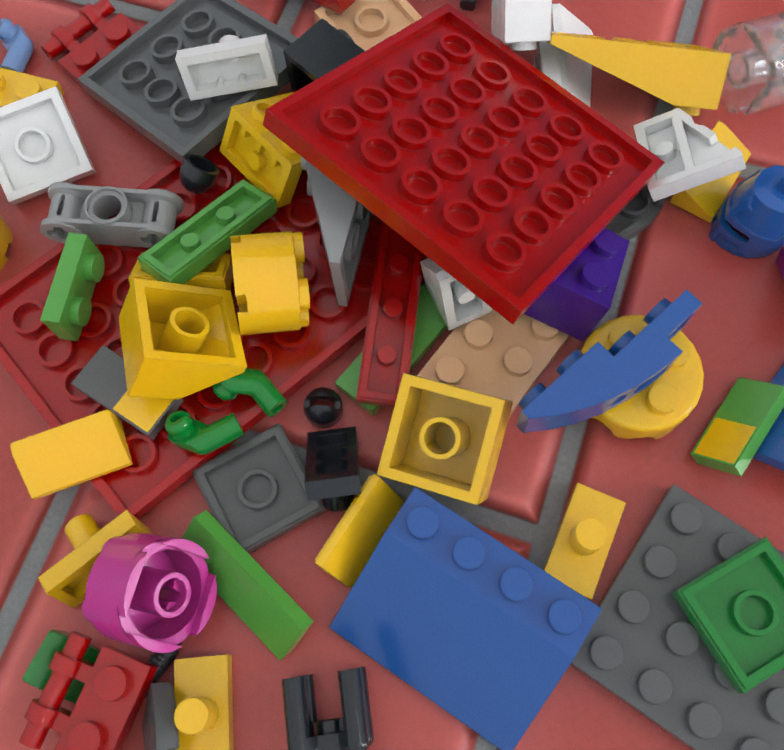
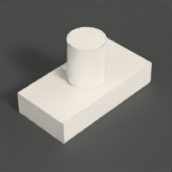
M267 34L242 39L235 35H225L219 40V43L177 50L175 60L190 101L278 85V73Z

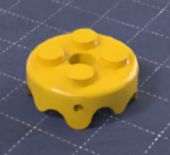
M625 315L605 322L587 338L581 352L585 354L597 342L606 350H609L629 330L633 334L638 335L648 325L643 321L646 315ZM679 331L671 341L683 352L668 371L626 402L592 418L602 422L612 431L614 436L622 439L644 437L659 439L669 434L682 423L698 404L703 391L704 380L701 358L694 344L682 331Z

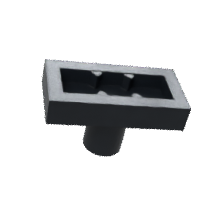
M356 426L307 432L304 483L308 501L324 499L326 509L330 511H344L353 502L354 495L361 494L359 445Z

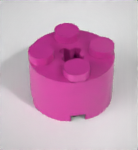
M132 533L122 537L110 538L104 544L101 554L96 559L89 573L86 595L82 604L83 615L87 621L93 623L100 633L112 640L157 653L173 652L183 647L178 644L184 641L190 634L197 636L205 627L212 614L217 595L216 575L209 573L205 558H210L201 546L187 539L148 533Z

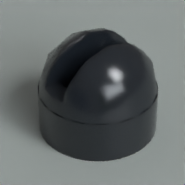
M186 154L180 166L179 179L182 186L188 192L200 194L212 188L220 170L216 164L203 156Z
M319 387L313 389L306 396L304 413L313 426L326 429L333 427L340 421L343 415V404L340 396L334 390ZM314 401H335L334 407L326 405L311 406Z

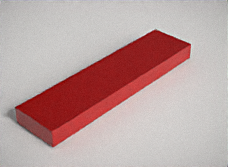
M382 220L356 403L394 408L403 373L409 374L422 277L420 262L424 260V254Z

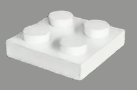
M56 86L0 107V184L9 203L15 205L46 193L50 185L55 182L71 183L96 173L63 96Z

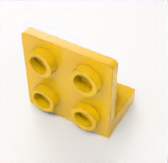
M294 92L231 106L219 149L255 187L276 199L277 208L290 204L302 173L301 156L263 126V121L268 107Z

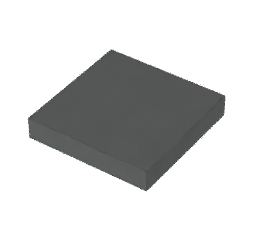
M280 423L211 459L193 472L214 518L249 554L326 512L321 499L307 500L304 483L305 469Z

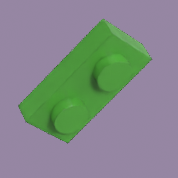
M68 233L40 319L57 337L64 340H79L82 327L87 325L91 317V298L95 285L101 281L105 270L104 256L87 234Z

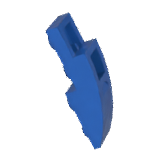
M688 290L684 291L672 303L664 298L645 316L643 321L648 325L638 335L633 334L630 330L627 331L609 350H606L599 342L592 346L585 354L579 349L575 350L556 369L560 376L546 388L542 383L537 384L519 402L518 405L523 410L520 413L516 427L522 433L551 430L576 424L626 402L668 371L683 351L671 339L689 323L703 303Z

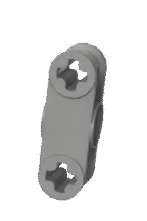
M55 182L48 189V197L51 199L47 218L41 221L39 229L45 237L59 243H65L68 233L72 232L87 234L94 244L151 248L175 230L177 215L183 211L184 201L177 194L163 189L142 190ZM118 214L116 217L108 219L109 217Z

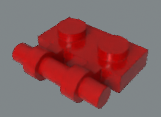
M99 0L94 5L87 3L79 10L80 16L65 27L62 25L56 27L50 32L52 37L41 45L42 50L51 60L63 51L67 54L58 63L64 73L82 89L83 87L79 83L78 78L140 30L136 24L121 12L108 22L106 18L115 12L109 0ZM90 30L95 32L81 44L77 42Z
M71 631L63 650L55 651L48 666L52 673L40 698L32 699L24 716L28 723L19 742L27 747L40 749L49 729H53L61 733L54 750H121L158 666L113 646H102L94 664L83 659L92 638ZM73 679L85 683L71 712L60 706Z

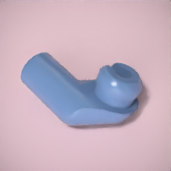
M2 18L0 19V40H2L7 53L0 67L23 73L33 54V42L19 24L14 25L10 19Z

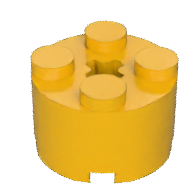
M291 231L230 236L235 296L239 306L237 314L240 335L301 330V327L309 326L308 309H310L308 279L304 278L303 262H305L302 232L292 233Z

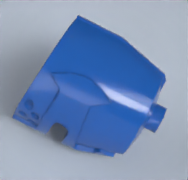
M774 165L762 171L758 170L740 182L714 216L709 238L729 253L743 258H764L778 251L784 245V166ZM729 223H730L735 229H737V230L740 231L741 233H743V234H745L746 236H748L749 239L744 238V237L741 236L739 233H737L736 231H734V230L731 228V226L729 225Z

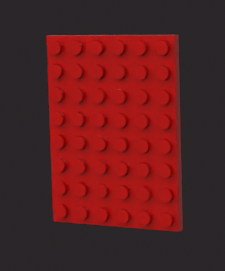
M222 141L203 156L216 164L220 170L215 184L206 192L195 194L188 192L182 186L179 179L182 163L176 159L135 188L142 190H168L182 198L184 201L183 211L177 215L175 229L244 179L251 183L219 151ZM302 170L290 204L277 208L278 211L249 233L260 234L291 231L292 233L302 232L305 256L303 270L304 278L308 279L310 309H308L309 326L301 327V330L241 336L247 368L259 369L264 372L285 399H288L365 336L380 225L371 217L348 307L339 306L313 197L307 195V170ZM115 214L109 217L108 219H112L116 217L118 214ZM65 243L57 244L0 285V362L51 429L107 410L76 389L71 383L102 345L123 358L119 315L130 288L128 278L138 260L137 257L150 248L95 244L104 256L105 270L101 281L95 285L91 298V317L87 325L82 327L78 341L60 339L40 321ZM231 248L227 250L225 253L231 254ZM423 272L421 277V285L425 283ZM232 273L231 295L238 322L237 313L239 312V306L237 305V298L235 296L234 278ZM212 386L182 398L184 402L177 409V411L188 412L190 418L208 425L234 413L244 434L267 416L251 395L238 394L235 399L224 401L214 394ZM121 419L133 465L94 478L91 481L118 516L125 510H128L137 519H140L191 478L194 470L218 456L237 439L209 454L199 455L175 446L168 439V432L165 426L156 438L151 440Z

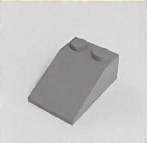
M301 156L302 170H307L308 174L307 195L313 197L339 306L348 307L372 212Z

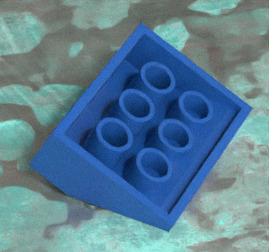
M415 487L385 531L329 628L500 750H514L575 658L602 608Z

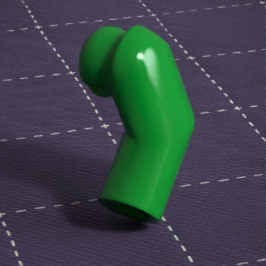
M246 368L244 373L212 386L214 394L224 401L228 399L233 400L238 394L251 395L268 417L278 414L287 405V400L266 374L259 369Z
M186 411L173 412L165 421L168 439L175 446L199 455L209 454L244 435L234 413L210 425L190 418L189 413Z

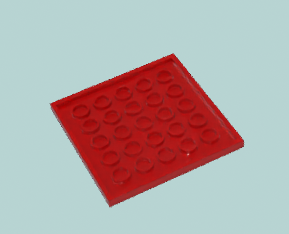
M448 3L268 107L263 121V126L511 324H514L647 185L665 163Z

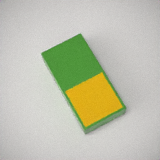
M739 377L690 453L695 462L742 477L784 408V386Z

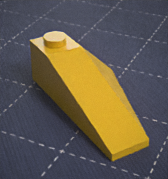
M551 31V41H545L674 105L673 109L680 108L691 116H699L701 108L717 110L731 58V53L700 45L653 40L645 42L620 37L607 40L605 37Z

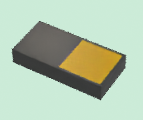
M102 345L71 383L83 394L105 409L113 412L117 417L151 440H154L163 429L167 417L176 412L184 402L182 398L163 399L128 396L124 359L104 345Z

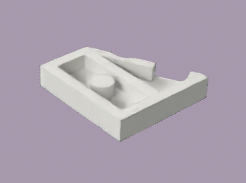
M680 108L633 125L637 142L665 162L657 174L647 183L654 202L747 169L741 150L736 147L731 150L718 141L715 132L704 125L695 124L692 117Z

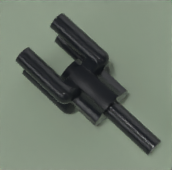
M366 667L338 671L343 717L319 721L317 720L313 674L281 679L288 750L368 749L373 743L374 733Z

